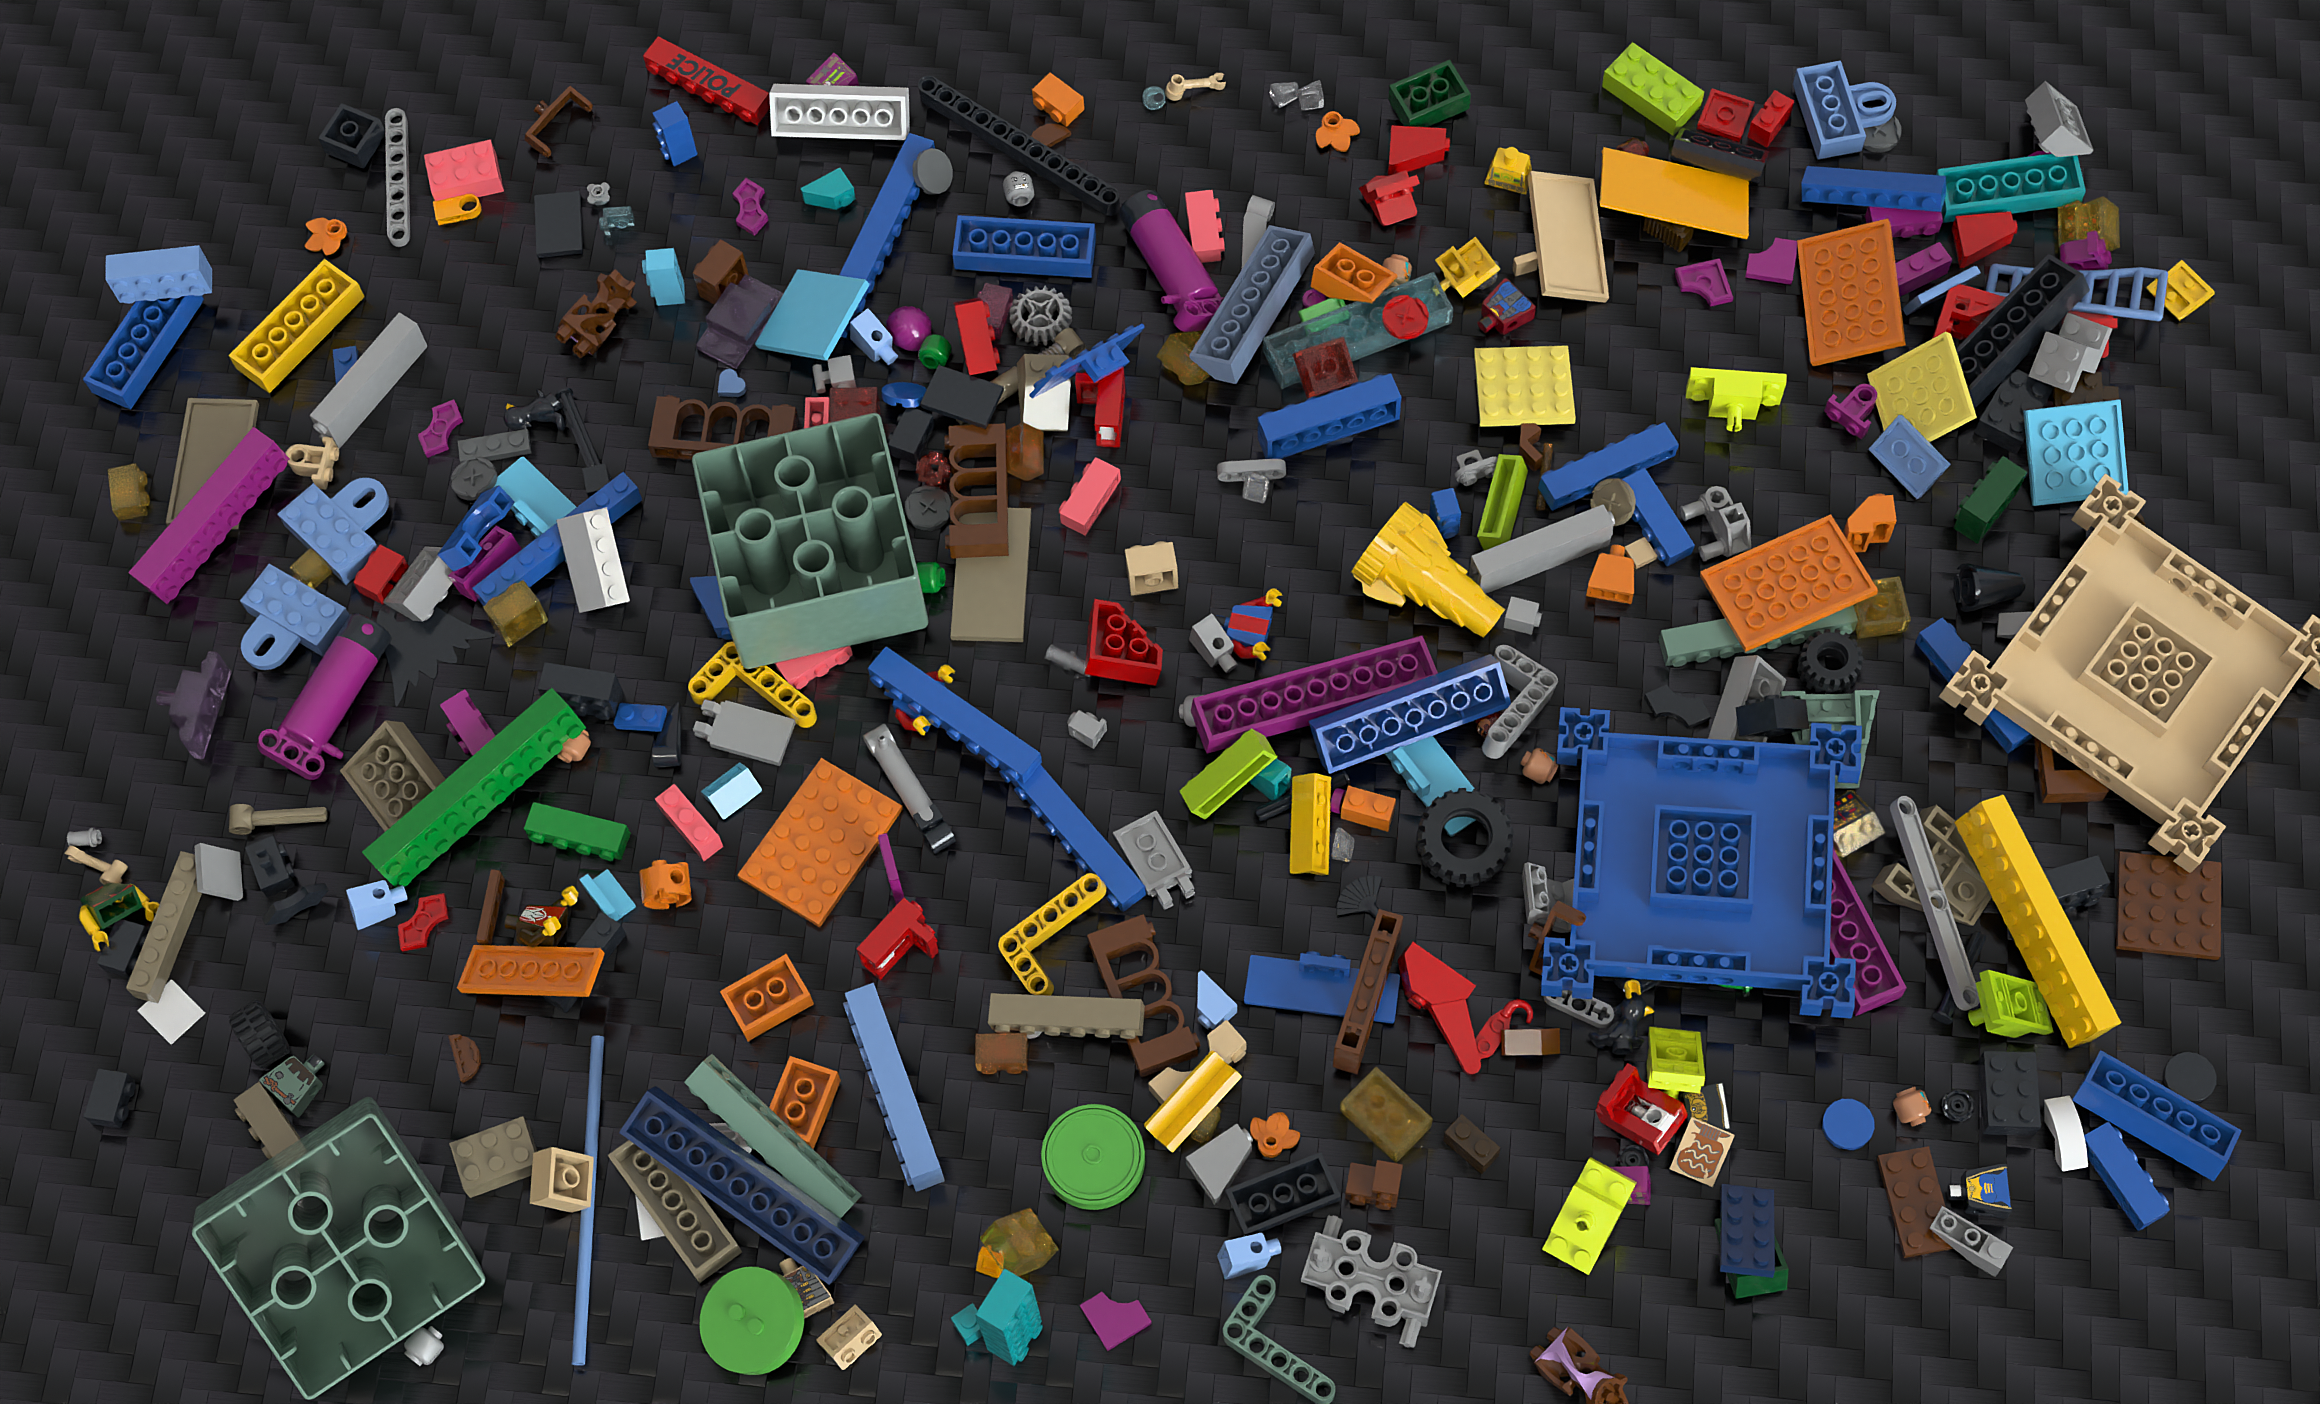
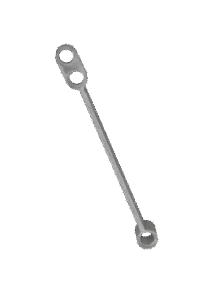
M1252 195L1248 203L1243 221L1242 269L1264 235L1266 224L1270 221L1275 208V202Z

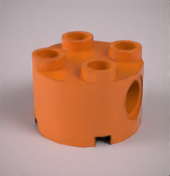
M657 860L652 862V867L639 871L642 904L644 903L645 907L668 909L671 903H676V907H679L692 900L688 863L667 864L665 860Z

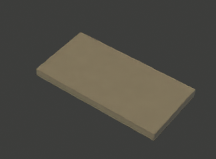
M188 398L166 519L167 526L170 525L253 426L256 427L259 409L257 400ZM239 523L232 527V529H238Z
M1008 508L1009 556L956 558L951 640L1023 642L1031 508ZM997 512L964 514L959 518V522L968 525L997 523Z

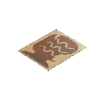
M1691 1117L1670 1169L1713 1187L1735 1135Z

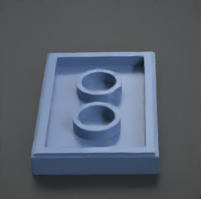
M1973 266L1918 295L1903 307V311L1908 316L1946 296L1950 288L1959 284L1966 285L1981 272L1977 266Z
M1898 415L1869 448L1870 452L1916 499H1920L1951 465L1903 415Z

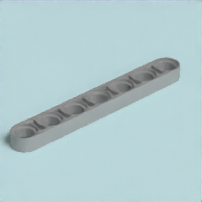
M394 108L389 110L385 116L387 235L392 245L401 247L410 240L408 120L403 110ZM395 116L402 117L401 122L396 124L391 123V120ZM395 135L403 136L402 140L397 143L391 141ZM394 155H403V158L400 161H392V157ZM397 173L403 174L401 180H392L393 175ZM395 193H404L400 200L392 199ZM396 212L404 213L401 219L395 220L392 218ZM398 231L404 232V236L401 239L393 238L394 233Z

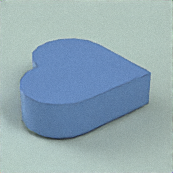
M726 369L720 374L719 396L739 397L746 392V384L742 378L738 377L736 371Z

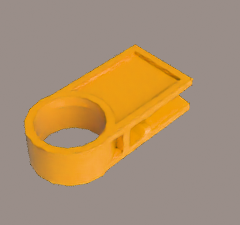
M473 194L433 201L438 225L473 219L480 214L482 209L478 197ZM467 202L477 203L476 207L471 211L462 210L463 205Z

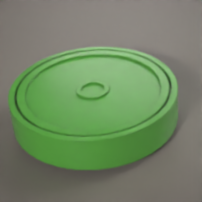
M1088 1104L1070 1109L1058 1117L1050 1126L1042 1145V1166L1048 1184L1057 1196L1078 1208L1099 1210L1120 1203L1135 1190L1143 1175L1145 1151L1141 1134L1130 1118L1109 1106Z
M759 1267L739 1268L720 1278L708 1292L700 1314L701 1339L710 1357L721 1367L746 1375L765 1374L785 1363L798 1346L804 1327L803 1304L795 1287L782 1275Z

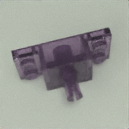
M746 274L738 285L730 282L706 316L708 328L697 342V349L736 369L763 331L784 293Z
M208 651L207 658L202 661V673L183 670L176 692L159 690L158 694L162 696H157L156 699L157 705L171 707L169 715L180 728L179 737L181 742L191 755L198 759H204L231 675L230 669L219 653Z

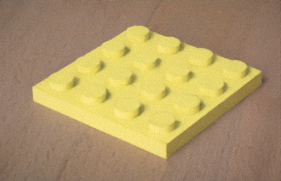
M1948 332L1940 334L1867 374L1870 385L1877 391L1876 406L1884 431L1898 415H1903L1928 442H1931L1977 418L1952 336Z
M1568 346L1474 348L1480 426L1521 425V423H1536L1537 425L1575 424L1576 417Z

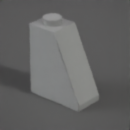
M1238 1124L1186 1157V1165L1215 1206L1220 1203L1226 1193L1225 1189L1230 1187L1252 1152L1251 1142L1253 1139L1245 1128L1241 1130Z

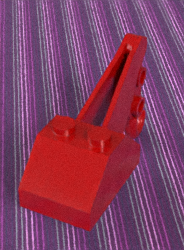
M1414 942L1409 944L1398 958L1404 995L1409 998L1407 1001L1417 1009L1423 1007L1429 1010L1463 1072L1468 1075L1477 1073L1481 1068L1480 1060L1490 1057L1501 1043V1030L1509 1029L1511 1015L1516 1008L1526 1010L1527 1024H1530L1533 1019V1010L1529 1003L1522 999H1514L1509 1001L1502 1010L1492 1015L1475 1038L1466 999L1470 996L1476 985Z

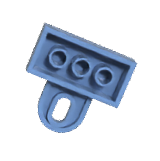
M1841 61L1798 68L1796 70L1793 86L1817 159L1862 151L1866 138L1864 128L1882 125L1889 121L1894 114L1896 98L1893 92L1885 85L1875 82L1849 86ZM1872 100H1882L1885 103V105L1874 108H1866L1863 106L1862 103Z
M359 478L350 482L331 499L313 483L281 510L278 516L284 526L347 585L355 578L357 572L364 568L370 554L378 548L375 541L365 531L385 514L389 505V496L384 486L372 478ZM367 493H376L375 497L364 507H355V504Z
M268 564L240 600L246 611L257 618L242 639V654L251 666L261 670H269L280 666L299 643L324 656L348 618L349 613L342 605ZM267 638H275L274 644L265 655H256L257 650Z

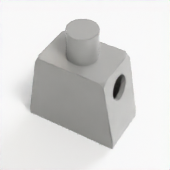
M1210 614L1192 627L1189 641L1210 667L1213 668L1220 664L1223 670L1228 673L1238 665L1231 656L1234 645L1213 614Z

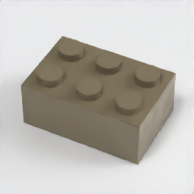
M523 1116L449 1143L463 1189L470 1198L531 1176L533 1153L538 1152L530 1126Z

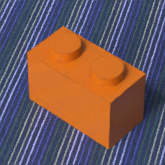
M1049 73L1032 89L1034 105L1039 110H1044L1050 114L1055 122H1060L1066 127L1085 110L1083 96L1052 73Z
M1348 786L1341 807V819L1388 832L1395 811L1396 799Z

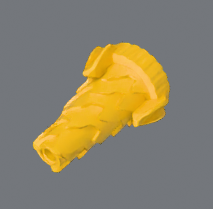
M1404 502L1389 519L1351 571L1354 574L1353 576L1362 582L1363 593L1367 596L1402 607L1406 602V595L1422 607L1424 604L1440 617L1447 620L1450 619L1460 627L1465 626L1483 638L1505 611L1502 606L1487 596L1474 580L1466 575L1468 571L1449 557L1451 553L1447 551L1448 546L1431 518L1426 514L1420 513L1407 502Z

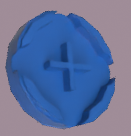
M891 383L882 387L881 399L891 406H896V403H902L904 408L921 406L920 403L927 389L914 383Z
M1841 1099L1833 1102L1826 1109L1822 1119V1131L1826 1139L1833 1146L1847 1150H1856L1863 1147L1871 1139L1875 1129L1871 1111L1863 1103L1854 1099Z

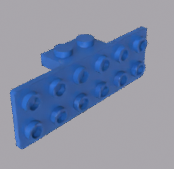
M1143 323L1136 327L1131 325L1121 335L1118 333L1112 335L1106 343L1100 341L1091 348V351L1085 349L1076 356V359L1068 358L1060 365L1061 367L1053 366L1045 372L1046 378L1040 379L1033 385L1035 389L1029 396L1033 399L1076 376V373L1086 371L1095 383L1125 367L1130 361L1122 350L1131 343L1145 326Z
M1313 951L1306 952V954L1301 953L1300 961L1251 955L1244 1003L1344 1017L1359 969L1350 968L1351 960L1346 959L1345 956L1332 955L1327 957ZM1389 973L1374 1021L1395 1022L1400 983L1399 974Z

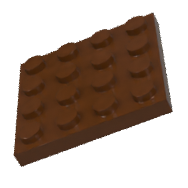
M2120 851L2117 855L2116 949L2219 960L2221 957V862L2202 860L2189 873L2173 862L2176 857Z

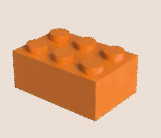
M787 954L720 991L747 1042L814 1005L810 993Z
M790 1056L769 1106L813 1150L841 1081L838 1072Z

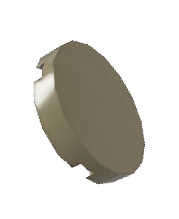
M1609 478L1595 486L1592 492L1594 493L1593 499L1590 501L1591 509L1604 504L1607 512L1611 511L1614 516V526L1626 523L1632 517L1636 504L1634 491L1630 485L1621 479Z

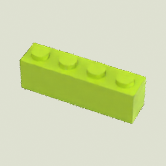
M1502 454L1498 456L1477 535L1484 551L1510 541L1528 473L1522 456Z
M1251 728L1232 746L1225 749L1217 759L1208 764L1195 778L1189 780L1180 790V793L1190 811L1206 819L1274 761L1277 756L1266 737Z

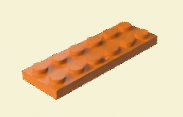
M473 945L457 989L461 993L589 997L605 953L601 948L537 946L532 948L530 946Z

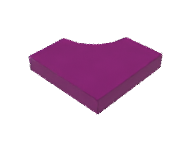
M1775 238L1773 245L1766 251L1749 254L1745 278L1791 285L1798 247L1797 241Z
M1720 258L1675 268L1674 273L1681 292L1690 291L1697 293L1706 299L1709 306L1733 301V295Z
M1100 1292L1080 1305L1081 1310L1107 1351L1152 1324V1321L1138 1300L1130 1303H1117L1110 1300L1103 1292Z

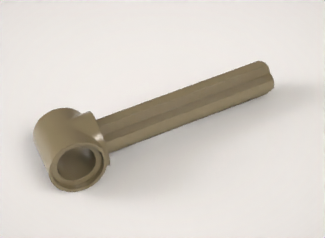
M235 804L230 806L229 832L236 835H246L251 833L255 826L325 822L327 810L325 807L254 811V808L250 805Z

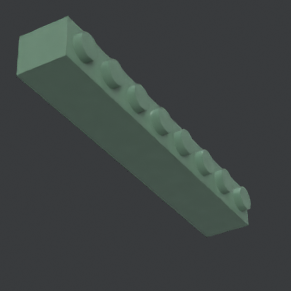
M1854 605L1747 652L1742 648L1725 618L1661 630L1659 644L1665 666L1673 665L1674 667H1679L1691 661L1705 662L1713 657L1727 658L1739 652L1748 654L1766 647L1768 649H1775L1787 643L1793 645L1801 644L1810 636L1813 637L1817 631L1823 634L1824 629H1830V632H1834L1837 629L1840 630L1842 635L1845 632L1850 634L1855 630L1858 619Z
M713 1054L707 1057L684 1082L689 1086L691 1093L707 1103L710 1111L718 1114L726 1121L727 1126L732 1131L737 1132L745 1139V1143L751 1149L760 1153L769 1166L774 1167L782 1174L783 1178L837 1217L841 1218L862 1196Z

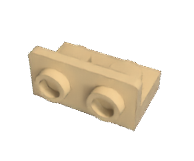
M855 1304L816 1341L835 1360L838 1366L844 1370L866 1349L873 1345L882 1334Z

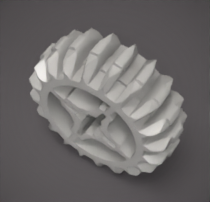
M1046 285L1043 287V290H1039L1037 286H1035L1034 291H1030L1027 288L1025 291L1026 295L1019 293L1018 300H1013V307L1010 309L1012 329L1014 333L1018 334L1020 339L1025 338L1027 344L1032 340L1036 346L1039 342H1043L1046 346L1048 340L1054 343L1055 337L1062 330L1069 328V324L1072 322V309L1069 306V301L1064 299L1062 292L1057 294L1055 288L1048 291ZM1055 310H1057L1058 313H1059V316H1058V318L1054 321V320L1052 319L1053 312H1054ZM1026 311H1028L1030 315L1028 316V320L1025 322L1023 320V315Z

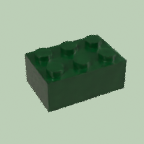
M1448 60L1389 85L1388 101L1403 126L1428 127L1468 110L1471 93L1452 62Z
M2004 456L1998 463L1992 462L1986 471L1987 475L1985 478H1980L1972 489V494L1970 497L1968 495L1964 497L1959 505L1960 509L1954 516L1957 519L1954 529L1977 544L2018 494L2027 474V471Z

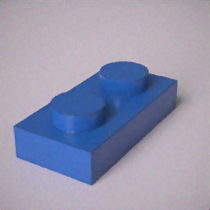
M356 346L333 349L336 384L359 359Z
M620 703L614 726L616 729L661 732L667 709L665 706Z

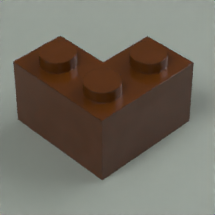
M1377 1160L1376 1167L1351 1162L1345 1199H1349L1350 1203L1356 1205H1365V1203L1375 1204V1207L1383 1210H1390L1391 1207L1396 1208L1403 1164Z

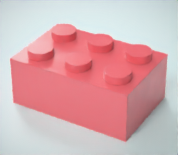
M491 139L424 155L431 193L435 201L465 194L482 197L504 191L497 155Z

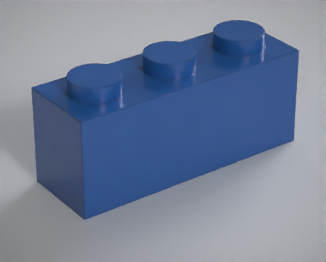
M677 101L653 112L655 122L652 125L657 133L656 138L661 146L660 151L665 160L669 159L672 165L676 166L698 155L688 118Z

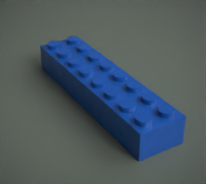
M1489 654L1308 722L1321 764L1330 774L1390 752L1400 746L1409 745L1506 709L1511 705V700L1500 662Z

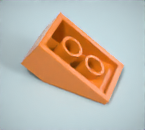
M1339 242L1314 267L1311 287L1329 298L1372 303L1397 278V274Z

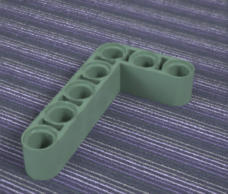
M1267 1275L1258 1276L1224 1324L1223 1338L1225 1343L1314 1403L1330 1404L1335 1397V1385L1330 1378L1254 1329L1275 1297L1274 1280ZM1262 1284L1268 1285L1271 1288V1291L1266 1295L1257 1292V1288ZM1247 1306H1252L1257 1312L1253 1316H1245L1242 1310ZM1231 1328H1239L1242 1331V1335L1238 1338H1231L1228 1335V1331ZM1254 1342H1260L1263 1344L1264 1349L1259 1353H1254L1249 1347ZM1280 1356L1286 1360V1364L1283 1367H1275L1272 1364V1360ZM1298 1371L1306 1372L1308 1379L1304 1382H1298L1294 1379V1374ZM1319 1386H1327L1331 1392L1328 1396L1321 1397L1316 1393V1389Z

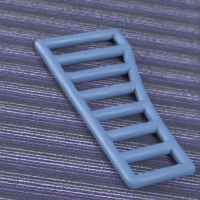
M1992 264L1989 270L1986 291L2007 297L2021 282L2022 276L2026 277L2034 268ZM2143 267L2078 270L2083 273L2090 291L2071 311L2152 321L2162 320L2168 272L2166 270ZM1998 274L2013 275L2010 293L1995 292ZM2134 277L2130 308L2116 307L2115 302L2119 278ZM2143 277L2158 279L2154 311L2139 309ZM2094 279H2109L2105 305L2091 303Z

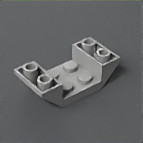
M1530 862L1524 864L1522 881L1527 924L1533 925L1536 922L1544 927L1550 911L1557 900L1571 907L1573 906L1574 879L1563 883L1547 878L1545 867ZM1557 917L1552 931L1559 933L1571 932V923Z

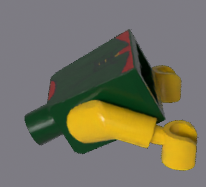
M108 883L81 898L82 907L80 908L79 919L87 933L92 935L95 950L100 951L99 942H105L109 946L107 933L99 931L100 929L110 926L142 907L145 908V918L152 922L154 920V913L156 914L160 904L149 902V898L133 884Z

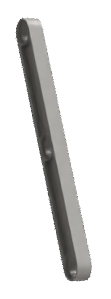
M1901 796L1891 803L1890 811L1954 1002L1959 1009L1967 1011L1980 1003L1975 980L1916 805L1908 796ZM1899 803L1906 807L1907 814L1900 810ZM1931 897L1938 901V908L1932 904ZM1963 992L1970 996V1004L1964 1000Z

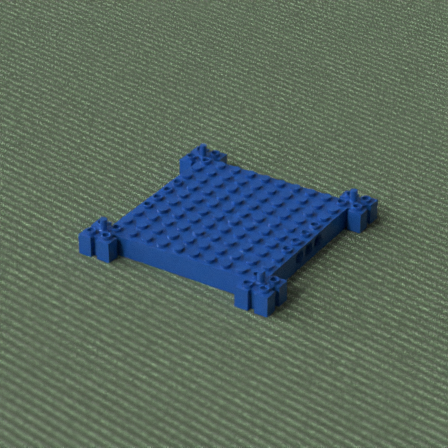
M1560 707L1557 764L1577 766V759H1582L1572 907L1583 912L1586 915V920L1582 926L1571 924L1570 946H1565L1564 938L1545 937L1541 996L1562 997V990L1572 991V998L1592 999L1594 976L1800 990L1799 1015L1820 1016L1822 1009L1831 1010V1017L1852 1018L1855 1008V988H1853L1855 981L1856 959L1835 958L1833 965H1829L1835 775L1838 776V782L1858 784L1861 772L1860 748L1862 744V726L1841 725L1840 731H1831V724L1811 723L1808 745L1609 733L1610 710L1590 709V716L1580 715V708Z

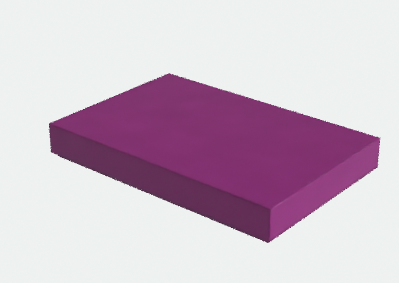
M885 833L878 835V841L897 905L904 898L888 835Z

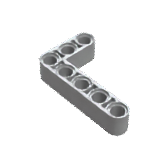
M1508 645L1498 646L1494 657L1500 662L1505 682L1520 690L1521 693L1487 733L1482 751L1487 757L1494 759L1500 758L1550 701L1558 683V678L1553 672Z

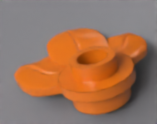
M1331 111L1322 118V126L1316 131V142L1320 148L1331 144L1337 151L1346 152L1350 147V136L1359 134L1360 129L1355 121L1343 119L1338 112Z
M317 218L307 222L306 227L313 235L305 244V248L314 252L323 250L326 256L333 254L339 249L341 240L347 234L345 223L337 219L327 220L326 218Z
M1283 1112L1272 1114L1267 1121L1254 1117L1251 1121L1250 1134L1258 1142V1149L1261 1154L1267 1158L1278 1156L1283 1149L1293 1148L1300 1139V1132L1289 1130V1119Z

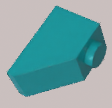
M841 168L801 188L805 204L837 210L842 206H848L852 201L856 200L854 187Z

